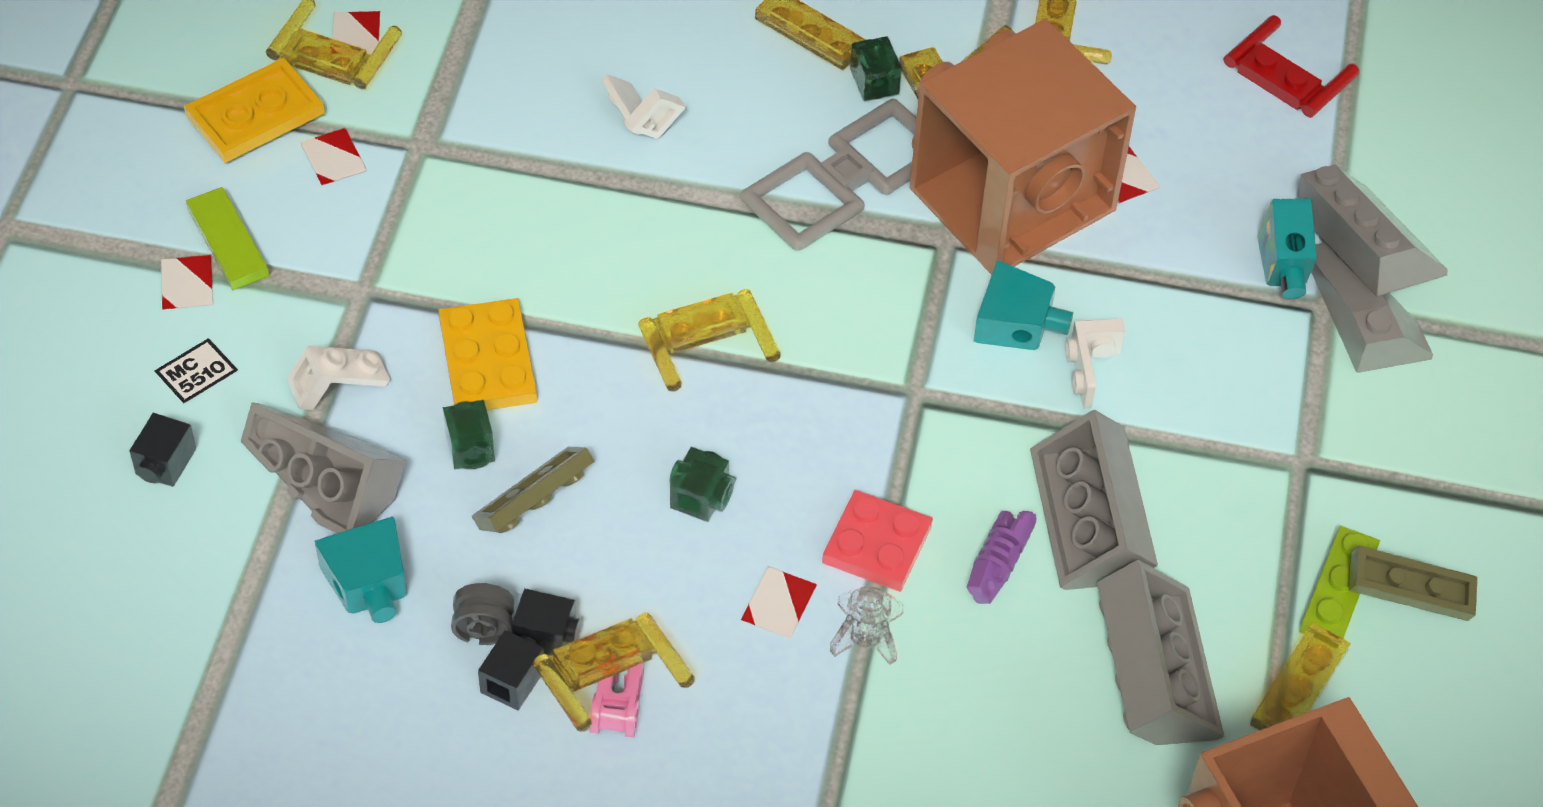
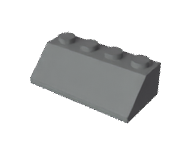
M1336 164L1323 166L1317 170L1301 174L1299 198H1311L1314 230L1376 296L1447 276L1448 269L1365 184Z
M1094 409L1030 448L1060 588L1072 590L1098 587V581L1137 559L1153 568L1158 566L1124 426Z
M1138 559L1098 581L1097 584L1101 598L1099 607L1106 621L1109 635L1107 644L1113 654L1117 672L1115 682L1121 692L1125 710L1123 719L1129 733L1154 745L1213 741L1225 737L1189 587Z

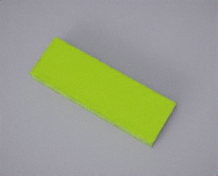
M223 187L186 200L190 215L232 291L269 277L266 263Z

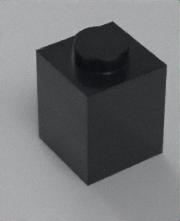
M153 412L129 450L135 474L146 482L153 484L159 482L174 487L196 451V444L191 424Z
M524 588L511 624L512 633L517 636L526 635L534 639L543 647L544 655L564 659L569 643L576 644L581 628V618H576L575 600Z
M504 630L478 669L480 693L519 711L545 671L543 647L529 636H517Z

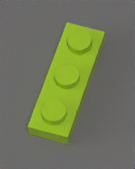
M1340 525L1300 627V633L1341 647L1360 596L1359 593L1349 591L1351 552L1358 546L1377 550L1381 540Z

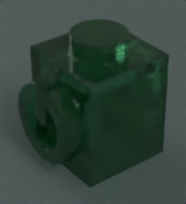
M888 36L852 43L850 70L863 101L899 94L902 68Z
M484 399L473 402L464 401L453 406L443 407L445 434L454 470L460 468L468 470L484 467L489 462H494L493 433Z
M690 447L684 460L678 459L675 462L670 474V508L709 522L715 510L723 512L729 503L737 477L729 475V460L722 458L715 452L702 451Z

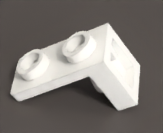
M608 74L602 79L609 92V100L619 108L625 118L623 120L624 125L635 135L640 136L643 134L658 139L686 108L679 96L654 88L641 100L630 82Z
M1122 318L1074 321L1072 337L1066 338L1067 362H1073L1075 368L1072 371L1073 393L1075 395L1080 394L1083 409L1092 408L1096 389L1090 357L1107 358L1110 356H1120L1125 334Z
M307 345L288 375L287 380L298 408L314 410L330 383L385 387L390 378L377 351Z

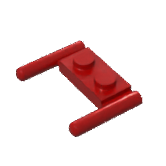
M1271 15L1224 56V63L1229 68H1238L1237 73L1298 111L1301 108L1305 116L1312 118L1359 75V68L1356 64H1348L1325 86L1321 85V79L1262 43L1281 26V19L1276 15Z

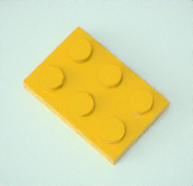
M284 57L184 106L186 117L224 163L325 114L323 102Z
M518 298L438 309L456 415L537 403L536 387Z

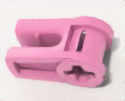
M613 655L603 656L597 691L594 693L589 723L590 733L599 734L600 730L625 732V737L635 738L639 716V698L643 680V659H631L628 673L624 675L623 692L616 693L614 692V686L618 683L617 660Z

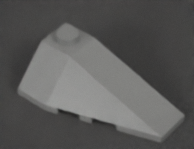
M1327 243L1316 244V262L1311 273L1356 373L1432 360V350L1419 323L1390 293L1376 296Z
M251 402L240 441L270 473H276L288 485L287 491L294 499H301L312 511L310 516L319 525L335 533L372 523L395 498L406 461L370 443L255 402Z

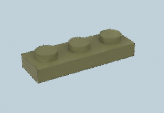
M567 447L472 515V518L479 530L498 533L509 531L520 522V515L529 509L535 510L547 504L552 499V492L561 486H569L580 480L584 476L583 470L595 461L587 448Z
M1362 546L1356 547L1351 552L1349 591L1469 621L1476 616L1478 576Z

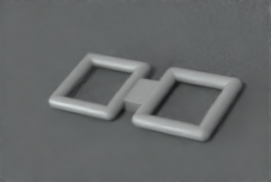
M890 99L831 135L828 139V144L836 152L834 155L820 162L810 152H804L742 190L740 199L793 250L800 251L864 210V201L853 192L861 185L870 182L879 192L888 195L910 181L912 162L886 177L851 146L849 142L891 116L914 135L917 117L898 100ZM806 169L844 205L798 233L760 197Z

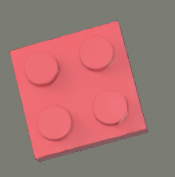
M854 490L823 552L822 563L902 592L932 528L933 518Z

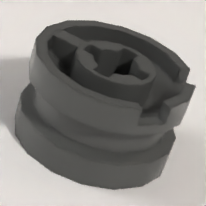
M474 583L458 589L453 597L452 633L458 639L467 643L470 638L479 639V645L496 644L504 630L512 633V614L514 613L515 604L513 595L500 586L488 583Z

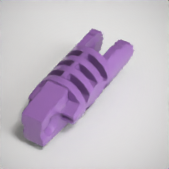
M1001 511L988 534V538L985 540L974 561L966 586L976 603L991 604L1005 582L1008 581L1011 572L1015 568V564L1020 558V554L1023 552L1035 528L1037 518L1033 512H1019L1017 518H1014V514L1008 511Z

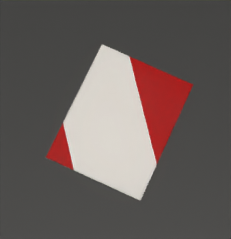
M380 11L334 12L331 56L379 55Z
M346 128L300 142L322 186L367 171Z
M1130 146L1128 147L1118 198L1119 203L1161 188Z
M211 255L161 259L162 310L213 305Z
M768 566L741 621L791 639L817 584Z

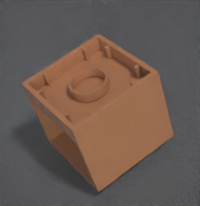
M1047 19L1018 33H1015L1013 30L1001 31L986 43L980 53L956 65H953L951 62L939 63L922 77L917 87L919 98L915 134L911 143L913 157L909 189L991 275L996 261L1015 267L1116 211L1136 105Z
M1350 697L1200 753L1188 794L1180 798L1178 807H1418L1353 701Z

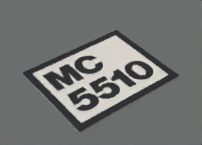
M209 338L154 370L183 404L239 371Z

